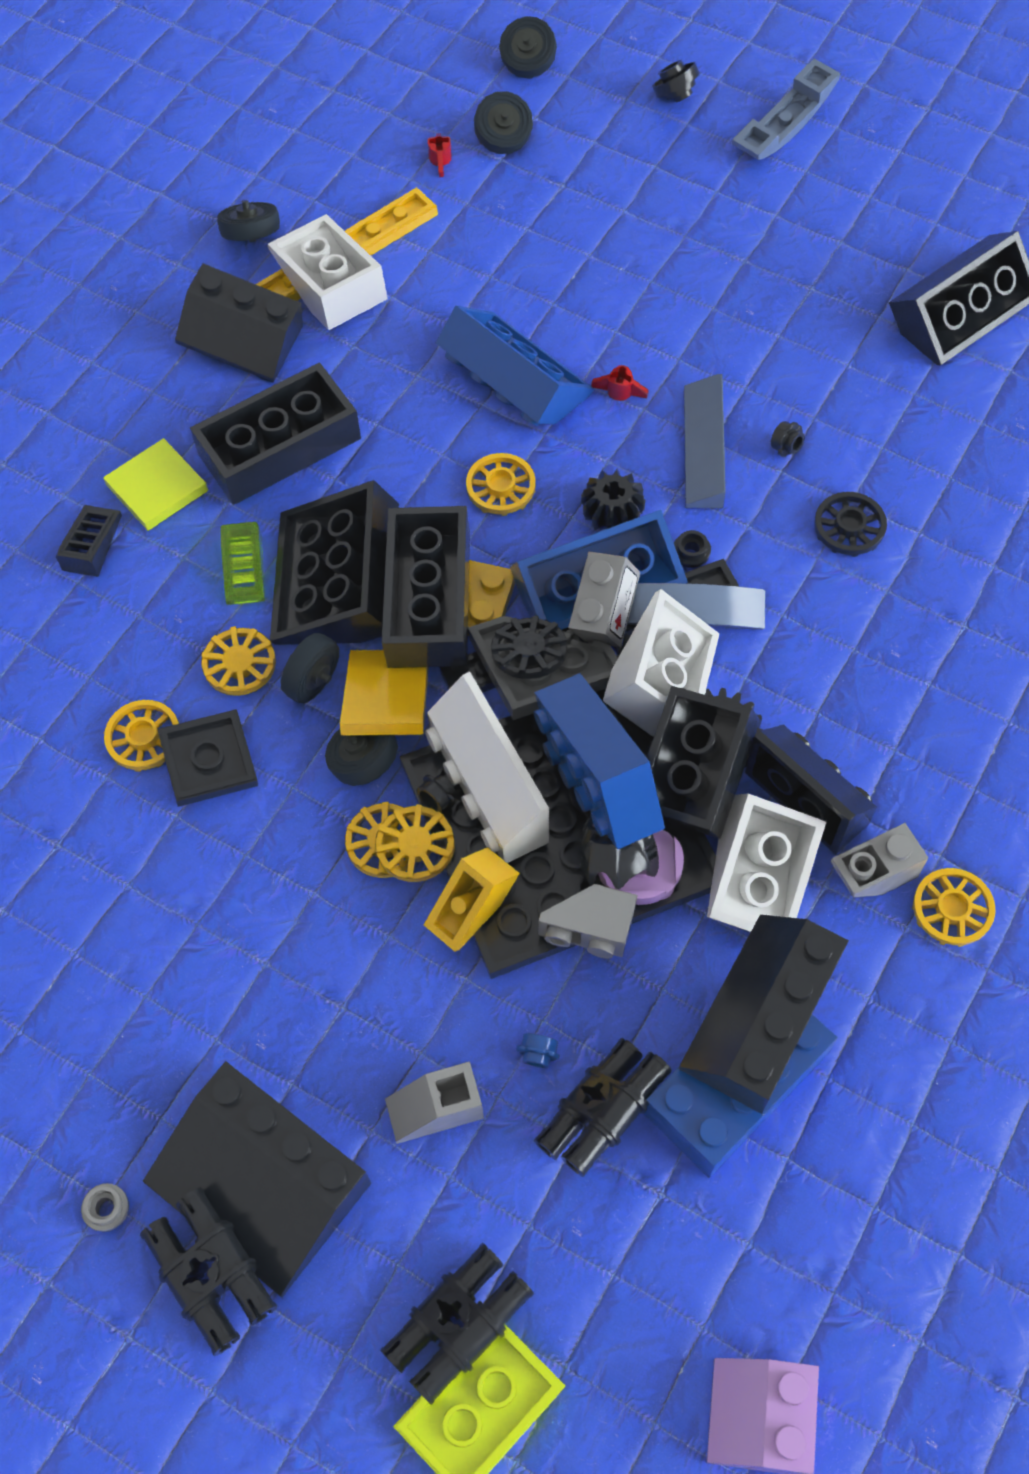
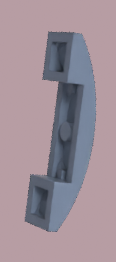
M814 58L794 78L793 88L759 122L752 119L732 139V145L757 160L775 153L788 143L814 116L840 78V73Z
M638 583L627 625H637L655 592L661 589L709 626L763 630L765 629V590L707 584Z

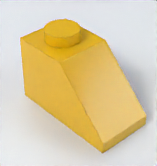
M488 847L461 858L426 919L424 926L453 951L460 950L501 906L520 873Z

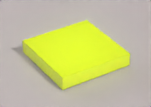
M164 438L103 477L106 486L147 531L209 491L206 482Z

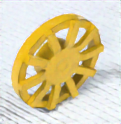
M495 453L484 456L472 465L466 477V490L469 499L483 513L488 512L507 516L509 513L520 509L523 510L535 493L536 480L533 469L525 460L513 454ZM501 462H507L513 465L510 469H508L506 467H501ZM495 463L496 468H493L490 471H488L484 467L489 464ZM519 467L522 470H524L526 474L521 475L519 477H515L514 473ZM477 472H481L486 477V480L474 479ZM529 480L530 484L529 488L516 485ZM472 485L486 488L475 493ZM514 492L521 493V494H525V495H524L521 499H519V498L514 494ZM488 494L490 495L487 502L480 499ZM509 497L513 503L506 505L505 498ZM496 498L500 499V505L492 504L494 503Z
M233 626L217 636L214 635L201 656L202 671L207 682L215 690L233 696L250 694L263 687L272 677L276 666V655L270 640L254 628H236V626ZM238 637H246L243 645H239ZM232 638L233 646L229 648L224 641ZM253 639L261 642L260 644L249 649V646ZM218 646L224 651V654L213 653V651ZM267 649L269 653V658L254 657L256 653ZM209 660L222 661V663L209 668ZM256 664L267 665L263 674L255 669ZM221 670H225L226 672L220 682L212 676ZM252 674L256 680L245 685L244 678ZM230 677L238 679L239 686H228L226 684Z
M138 700L122 706L111 716L105 727L104 743L108 753L117 764L136 772L162 766L165 762L164 753L162 752L157 755L154 749L156 745L162 748L157 729L168 719H170L173 725L179 724L176 715L168 706L154 700ZM146 709L144 717H135L134 711ZM153 710L162 712L163 715L155 722L151 719ZM127 715L130 719L127 726L119 725L118 723ZM114 730L125 734V738L112 741ZM129 744L128 748L121 755L116 753L115 747ZM134 750H136V761L127 760V758L134 752ZM149 751L152 759L143 761L144 752Z
M389 802L363 807L348 824L345 834L346 851L352 864L362 873L376 878L393 877L382 867L380 861L379 869L366 864L373 855L378 857L375 841L379 825L388 817V812L393 813L396 809L404 807ZM382 812L381 823L377 824L372 815ZM414 815L404 817L413 826ZM366 819L372 828L368 830L358 825ZM396 821L390 827L399 832L403 831V828L400 830L397 829V827L400 825L398 821ZM354 832L367 837L366 840L352 843ZM385 834L383 844L398 842L397 838ZM369 847V850L361 859L355 855L354 850ZM399 849L386 851L383 854L386 859L395 857L399 853ZM402 859L398 863L399 865L395 867L405 872L408 868V861Z
M416 804V806L396 809L379 825L375 848L382 867L390 875L402 881L421 882L437 876L447 867L454 854L455 839L452 827L442 813ZM414 815L413 826L409 827L404 817ZM421 815L431 818L424 827L420 826ZM398 821L403 831L399 832L390 827ZM438 822L445 829V831L429 833ZM385 834L397 838L398 842L383 844ZM444 838L448 840L446 849L432 843L435 840ZM399 849L400 852L388 862L383 852ZM431 852L443 856L435 866H433L429 859ZM403 858L408 861L407 872L400 871L395 867ZM423 861L428 870L414 873L415 862Z

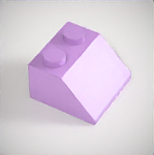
M714 1358L706 1463L779 1474H814L819 1366L770 1359Z

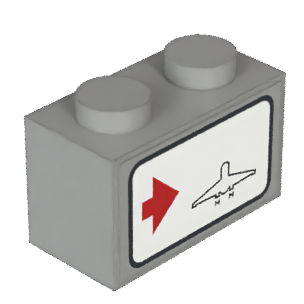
M589 551L568 628L585 642L593 643L596 640L621 648L641 572L626 557Z

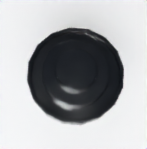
M678 60L659 71L660 79L652 85V88L657 98L665 96L667 100L674 98L675 102L684 100L693 93L691 88L696 84L694 79L700 75L696 63L690 62L684 65L682 60Z

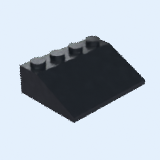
M375 480L281 512L270 642L274 645L300 644L306 637L314 633L326 635L336 643H362L382 637L388 508H399V503Z
M226 1061L196 1095L143 1180L147 1186L181 1214L182 1212L178 1210L176 1203L181 1198L188 1201L185 1196L188 1192L199 1187L203 1188L204 1194L220 1219L227 1220L233 1224V1232L250 1258H255L257 1262L255 1274L280 1297L285 1295L371 1185L366 1171Z

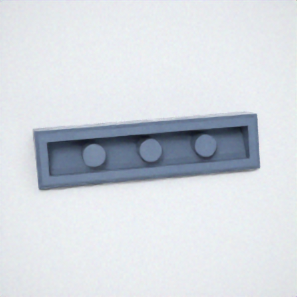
M717 374L684 386L686 508H723L726 485L722 374Z

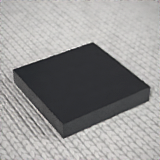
M237 709L157 729L178 807L258 786V780Z

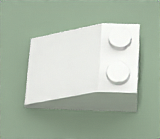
M327 214L268 243L270 252L310 312L328 330L343 324L388 299L381 265Z
M658 590L652 597L611 670L603 701L654 737L671 686L705 695L719 633L663 590Z
M749 793L735 795L721 839L718 840L707 917L751 932L760 914L797 918L826 821Z

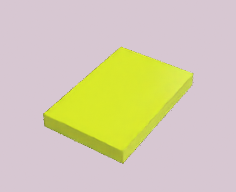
M506 1324L504 1325L506 1327L505 1335L502 1338L497 1337L472 1364L474 1369L471 1372L468 1371L464 1374L461 1371L434 1400L435 1402L432 1405L421 1395L393 1426L436 1474H489L565 1388V1385Z

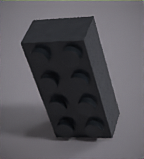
M320 362L190 427L199 457L232 505L361 439L356 409Z
M467 506L388 508L382 647L388 668L467 666L470 529Z

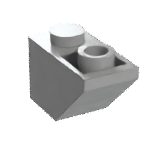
M903 823L833 857L830 862L854 898L884 895L918 878L928 860V856L906 823Z
M594 884L541 912L538 935L544 936L547 942L556 946L569 947L570 944L585 947L590 954L600 958L608 959L612 958L613 955L623 957L638 895Z
M470 1061L427 1073L385 1098L396 1144L484 1119L482 1103Z

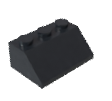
M202 263L187 290L175 342L274 383L303 327L302 306L298 301Z
M671 686L647 759L650 761L663 820L721 839L754 735L760 722L752 708Z
M783 724L760 730L754 735L745 773L780 805L826 821L821 842L835 855L870 823L877 806L873 804L869 794L862 788L854 787L848 782L833 762L827 759L823 760L811 749L810 744L801 734L793 733Z

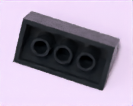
M1019 231L988 235L888 302L901 335L936 365L944 364L1029 305V259Z
M760 914L685 1054L679 1070L762 1114L849 940L808 919Z

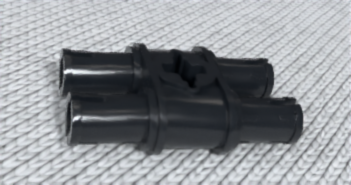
M620 1038L611 1052L598 1066H592L585 1070L586 1076L566 1099L561 1098L558 1105L559 1112L553 1117L546 1128L536 1136L534 1142L545 1154L556 1160L574 1136L582 1130L581 1135L561 1155V1159L576 1174L584 1177L608 1146L614 1147L619 1145L621 1135L640 1113L644 1114L647 1111L648 1101L646 1099L672 1072L670 1066L658 1055L648 1052L635 1071L623 1081L628 1072L643 1058V1055L631 1042Z
M199 1187L185 1195L188 1201L181 1198L176 1203V1207L182 1212L197 1236L195 1244L190 1249H184L171 1228L167 1217H161L149 1224L152 1230L149 1231L148 1228H144L140 1236L145 1240L161 1267L158 1272L159 1279L162 1283L166 1282L183 1310L181 1312L182 1317L188 1321L194 1320L211 1348L213 1356H217L231 1347L230 1342L235 1344L241 1337L235 1331L218 1303L221 1300V1295L231 1290L249 1319L250 1325H255L268 1317L266 1312L268 1311L269 1314L273 1313L277 1305L272 1301L255 1274L257 1262L255 1258L248 1256L235 1236L233 1224L227 1220L220 1219L204 1194L205 1191ZM214 1261V1262L211 1264L212 1267L209 1268L207 1262ZM207 1272L209 1279H202Z
M481 1243L479 1248L454 1274L449 1272L441 1277L443 1281L417 1308L413 1306L410 1309L412 1311L409 1314L411 1319L394 1338L380 1349L384 1356L402 1373L431 1340L434 1343L438 1340L440 1341L438 1346L441 1349L409 1380L430 1405L435 1402L434 1400L461 1371L466 1374L474 1369L472 1364L497 1337L502 1338L505 1335L506 1327L504 1325L534 1295V1292L524 1280L518 1278L519 1276L512 1271L484 1303L479 1301L476 1304L474 1302L476 1300L474 1295L503 1266L500 1259L490 1249L488 1250L484 1243ZM450 1318L460 1319L464 1326L454 1325Z

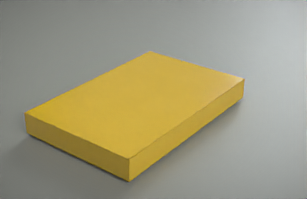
M350 650L340 717L341 735L424 734L429 667L388 668L383 650Z

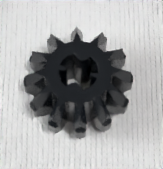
M618 469L615 470L613 475H608L601 470L598 479L589 478L587 487L581 495L585 520H592L594 530L602 526L608 529L639 518L640 514L645 510L642 483H634L632 473L622 477Z

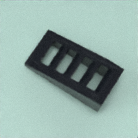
M84 505L57 552L56 559L62 571L99 576L122 516L120 511ZM91 518L104 519L106 521L105 523L91 521ZM87 528L99 529L100 531L99 533L87 531ZM83 539L94 540V542H84ZM79 549L88 550L87 553L78 552V551H79Z

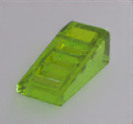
M246 522L222 525L220 527L226 604L233 605L265 601L263 547L258 523ZM252 553V556L233 557V555ZM254 568V571L234 573V570ZM255 582V586L234 588V584Z

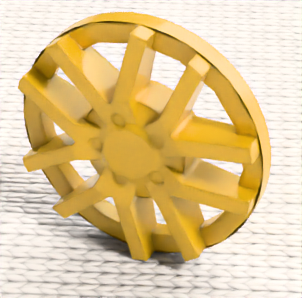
M957 868L936 870L928 874L920 882L914 894L912 910H914L917 925L922 927L931 937L940 941L939 944L941 945L949 944L962 947L981 939L993 924L995 902L992 893L981 879L968 871ZM952 876L963 880L955 889L947 877ZM938 879L944 892L940 893L931 882ZM968 882L977 887V890L971 896L962 891ZM924 890L932 897L931 900L921 901ZM980 895H983L987 908L973 902ZM922 909H936L937 914L927 917L922 912ZM973 913L985 917L986 921L982 924L969 915ZM942 922L941 932L937 931L930 924ZM949 924L956 925L957 937L948 936ZM965 925L977 932L965 936Z

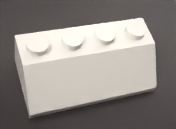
M471 672L462 675L427 712L429 729L425 730V735L432 750L435 753L441 750L447 762L443 763V767L453 786L460 784L465 793L461 798L468 815L472 820L477 817L484 828L480 832L486 847L494 853L497 852L500 858L508 863L549 843V807Z

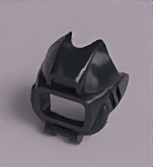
M591 815L587 818L582 829L584 835L581 845L580 865L591 886L599 872L606 873L616 889L622 888L629 879L642 871H645L649 877L657 875L659 854L653 834L617 850L607 835L601 837L598 834Z

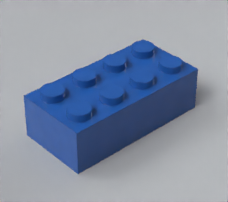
M581 673L534 692L539 709L533 711L540 731L542 734H546L548 739L547 742L543 743L546 757L552 766L558 764V770L565 786L568 789L574 787L576 799L583 812L591 811V818L598 834L601 837L607 835L618 850L665 829L650 761Z
M813 1014L811 1015L762 1114L679 1070L678 1067L646 1099L648 1106L644 1115L710 1178L829 1054L838 1037Z

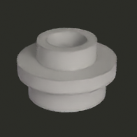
M109 1183L100 1184L92 1188L84 1197L81 1206V1214L85 1223L90 1228L99 1232L111 1231L120 1226L129 1211V1201L125 1192L118 1186ZM105 1201H112L114 1205L112 1212L107 1216H100L99 1208L101 1204Z

